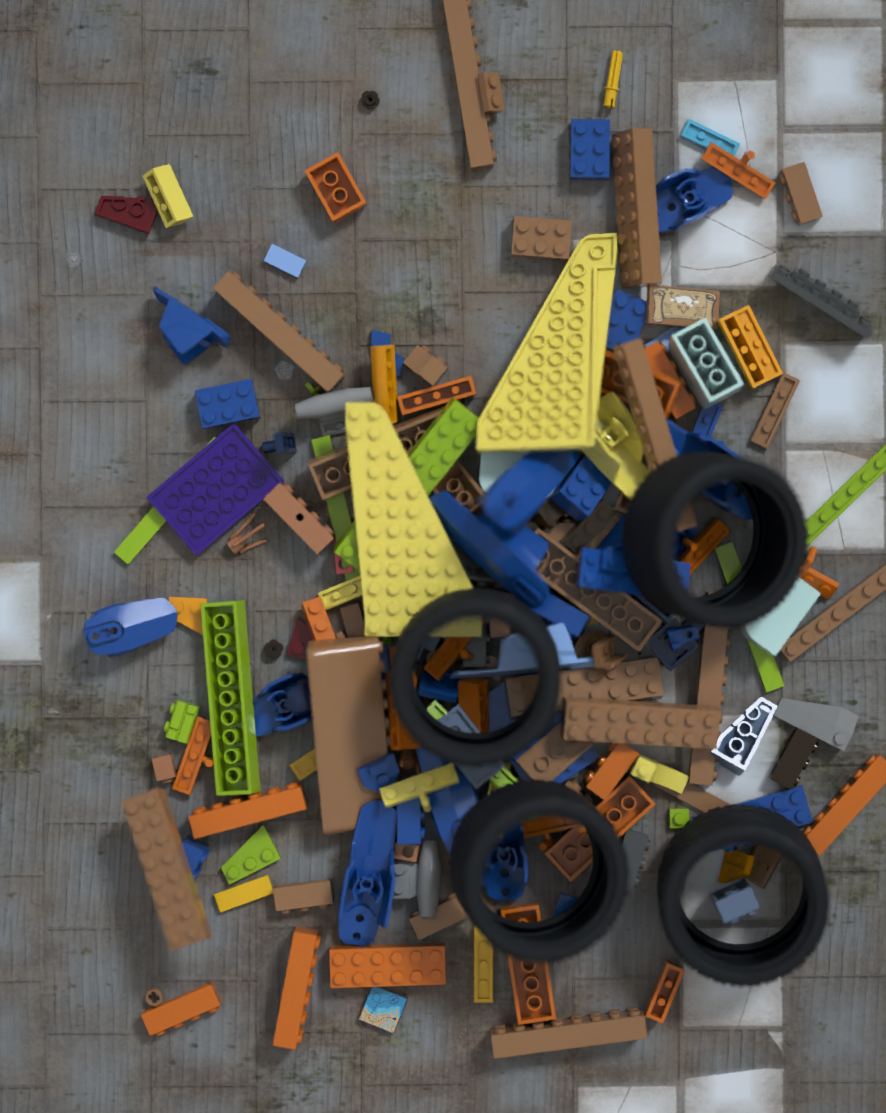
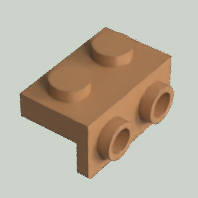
M483 72L478 74L484 112H489V115L505 111L499 73Z
M614 635L605 636L592 647L591 653L594 658L595 668H602L604 671L613 670L616 665L621 664L627 658L626 654H616Z
M758 844L752 848L750 855L755 856L750 875L743 878L765 889L783 855L769 847Z

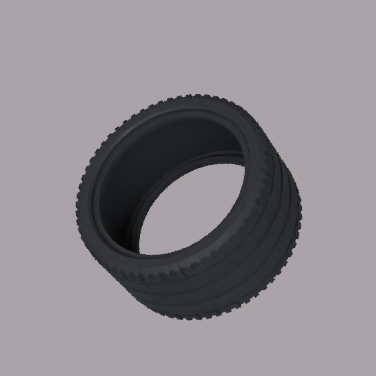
M716 452L680 454L658 465L656 470H652L648 476H645L644 481L640 482L639 488L635 489L634 496L630 498V505H627V513L624 514L625 522L622 523L624 526L623 530H621V534H623L621 543H623L621 548L622 552H624L623 560L626 561L625 567L628 569V574L632 577L631 580L636 585L635 587L641 591L640 593L658 608L705 626L716 628L743 627L744 625L758 622L760 618L767 617V614H771L773 609H777L779 604L785 601L786 596L791 594V589L795 588L794 584L799 580V574H802V566L805 565L804 558L807 557L806 548H808V544L806 543L808 535L806 531H808V527L805 524L807 520L804 518L805 512L801 508L802 504L798 501L799 497L794 493V489L789 487L790 484L784 480L785 478L778 475L779 473L770 467L753 460ZM729 480L741 491L749 505L753 520L752 546L743 568L728 585L709 595L696 597L687 589L676 567L674 539L677 525L684 510L696 495L715 483Z
M481 588L461 589L444 594L426 604L410 619L395 647L390 668V694L396 715L399 717V721L405 731L409 733V736L417 745H421L423 750L431 755H436V758L445 762L450 761L455 765L483 767V765L492 766L501 764V761H509L517 757L519 753H524L542 737L557 711L562 689V674L557 647L542 619L525 603L508 594ZM485 618L510 627L528 643L538 662L539 682L530 705L515 721L495 731L466 733L449 728L427 711L416 692L413 679V662L419 649L435 631L460 619Z
M541 779L515 781L514 784L508 783L505 786L498 787L496 791L492 790L491 793L483 796L484 799L481 801L478 800L470 808L471 811L466 813L464 819L460 822L461 826L456 830L457 832L453 838L454 843L451 845V860H449L451 882L456 898L477 932L494 948L500 949L502 953L510 957L515 956L516 959L526 962L532 960L534 963H547V961L552 963L558 960L563 961L564 958L570 959L572 956L580 955V952H585L588 948L593 947L595 942L601 941L602 937L608 934L609 928L612 929L615 921L617 922L618 914L622 912V908L626 903L624 900L628 896V881H630V869L627 866L629 862L626 850L620 836L609 820L586 797L565 785L562 786L560 783L545 782V780ZM543 816L566 818L585 827L593 851L592 871L584 891L569 908L543 921L519 922L502 917L486 905L482 887L485 863L493 846L508 830L521 822Z
M737 804L724 805L722 808L719 806L709 809L705 814L703 812L697 817L695 816L691 822L688 821L669 842V847L666 848L658 871L657 893L660 919L665 935L670 945L673 946L672 948L680 959L683 958L684 963L693 971L697 970L699 975H703L707 979L711 978L714 982H720L723 985H726V983L730 984V986L735 985L743 987V985L748 987L760 986L762 983L766 985L769 982L777 981L780 977L784 978L786 975L793 973L794 969L800 968L806 962L807 957L810 958L817 949V943L820 944L829 917L830 902L827 881L819 857L811 842L800 831L799 827L792 821L786 820L785 816L775 811L773 813L768 808L761 806L757 808L751 804H741V806H737ZM737 843L759 844L776 850L793 863L803 880L801 899L790 921L774 935L749 944L725 943L707 936L689 920L680 903L684 882L692 868L710 852L723 846Z

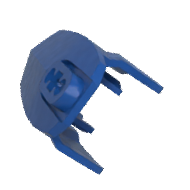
M711 167L702 171L696 168L683 169L663 178L656 185L659 233L675 231L688 226L730 200L733 193L730 177L717 168ZM672 205L674 211H669L667 207Z
M156 286L153 287L157 300L166 306L159 324L160 329L163 331L162 336L182 364L187 365L197 358L214 341L228 348L230 345L228 341L231 339V336L210 319L203 318L196 311Z
M164 597L132 603L123 602L97 610L93 617L86 620L83 628L88 649L96 655H108V657H115L138 650L142 645L173 632L177 622V611ZM112 627L117 629L115 635L109 633ZM93 633L98 634L97 640L92 639Z
M294 673L281 677L267 684L258 696L253 698L256 737L282 730H290L313 721V714L306 718L300 715L295 716L285 702L288 700L287 692H284L287 684L300 678L309 679V675Z
M522 822L508 830L503 835V838L496 842L485 863L482 885H485L488 896L496 901L516 900L523 895L525 885H528L529 862L526 855ZM502 869H507L509 873L504 876ZM503 888H508V889H509V892H508V893H504V892L502 891V889H503Z

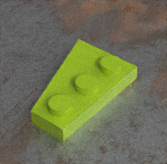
M264 824L221 867L229 885L281 859Z

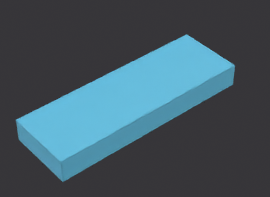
M688 119L680 135L681 138L704 149L712 142L735 156L740 146V143L691 119Z

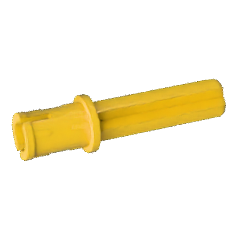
M618 50L612 51L607 85L604 87L606 91L603 107L606 108L607 106L608 109H615L616 95L619 92L618 82L623 53Z

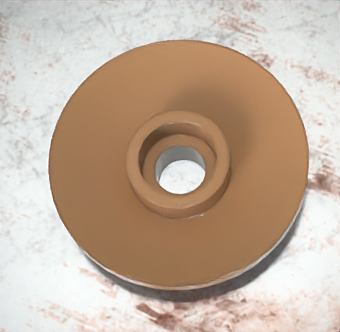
M598 630L582 634L575 643L576 654L579 657L592 656L593 645L608 634Z

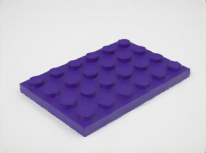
M233 423L146 498L197 556L257 505L279 483L284 482V480L238 426Z

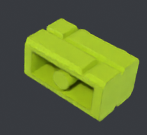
M179 699L176 703H172L169 711L172 717L170 721H166L163 731L166 732L165 737L188 744L200 706Z

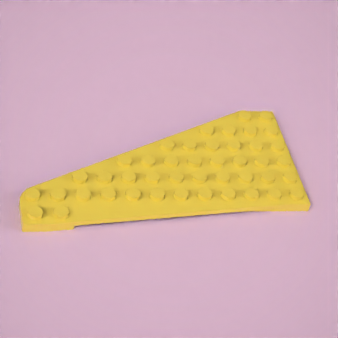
M617 233L590 234L582 238L577 244L478 420V453L595 449V429L618 257Z
M346 402V431L365 613V636H400L410 619L426 604L444 594L461 589L466 590L473 588L384 408L374 402ZM466 618L451 622L435 631L430 637H482V618Z

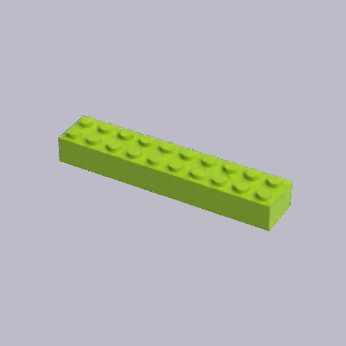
M454 397L450 399L407 454L427 496L477 435L479 417ZM354 520L333 549L336 554L360 571L356 522Z
M245 600L202 603L200 605L216 796L254 794L260 792L261 789Z

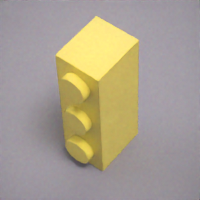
M170 164L153 168L143 175V179L166 228L183 224L194 217Z

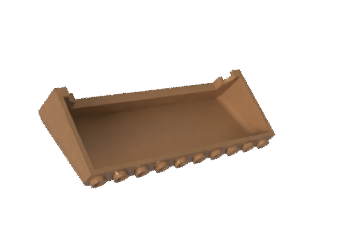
M378 636L308 641L307 656L324 835L355 831L362 805L373 800H383L381 793L363 786L357 768L389 754L387 746H391L390 735H386V728H389V716H385L384 709H388L387 698H383V691H386V679H382L381 672H385L384 660H380V653H383L382 641L379 642Z

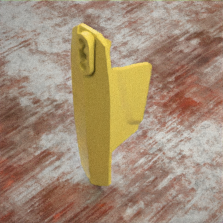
M613 391L599 398L595 429V449L581 450L630 500L635 494V489L639 488L640 482H643L645 476H648L650 472L643 464L644 453L642 451V443L637 434L633 416Z

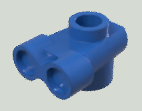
M696 624L677 629L675 627L666 629L673 651L682 649L683 645L700 638ZM687 631L692 632L691 638L685 636Z

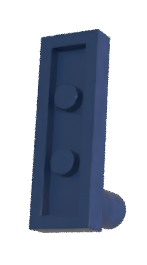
M294 433L273 434V441L262 443L264 453L297 452Z

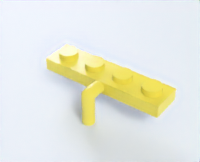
M453 763L380 788V792L386 808L419 797L424 811L430 812L431 805L427 794L460 782Z

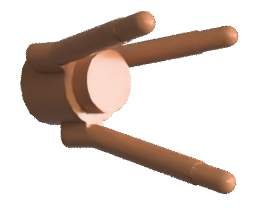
M255 513L227 541L234 554L239 551L242 554L246 550L268 541L263 539L245 546L247 544L245 540L265 526L263 523L245 536L239 535L256 516Z
M408 749L401 751L398 763L400 772L395 783L399 780L402 768L410 769L415 766L417 775L422 774L419 760L415 759L413 751Z

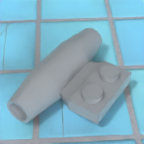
M370 387L346 388L319 394L295 404V410L298 419L318 418L324 437L347 432L346 402H373Z
M426 840L422 843L418 864L406 860L394 861L396 880L393 900H411L417 896L419 917L421 919H435L440 897L441 861L438 842Z

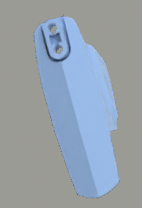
M563 623L552 626L546 625L556 644L561 669L595 666L592 656L576 657L570 636ZM516 633L510 635V637L501 638L498 662L495 668L455 670L450 674V679L539 672V666L528 643Z

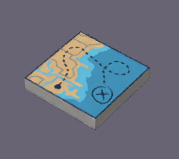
M371 987L358 1020L394 1034L408 997L383 987Z

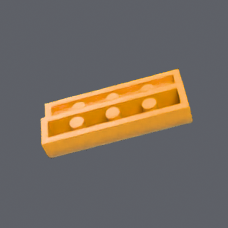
M749 305L717 320L751 389L783 374Z
M395 345L370 346L373 402L384 408L391 423H397L399 418Z

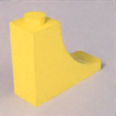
M639 753L638 757L629 767L631 775L646 782L662 785L681 794L690 777Z

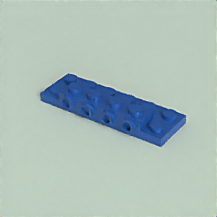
M606 546L603 550L580 548L576 587L643 596L640 593L641 591L632 582V577L628 574V569L625 567L626 561L623 560L624 552H618L617 547ZM675 560L678 573L688 589L691 563Z
M803 785L736 803L737 806L751 804L757 808L758 806L768 808L773 813L775 811L785 816L786 820L792 821L797 827L813 822ZM737 843L726 845L716 850L726 849V852H730L736 850L737 845L744 844V846L746 847L754 844Z

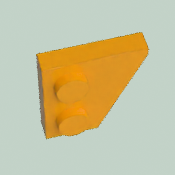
M169 597V602L177 611V621L203 635L200 604L208 603V598Z
M738 849L730 852L725 851L717 882L728 883L750 875L755 856Z

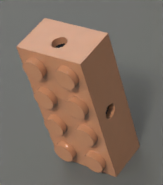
M279 483L263 499L316 554H320L335 539L333 536L335 532L328 525L323 526L319 522L321 517L315 511L310 512L306 508L308 504L301 497L296 498L293 495L295 491L288 484L285 483L283 485ZM300 514L304 516L302 521L298 519Z

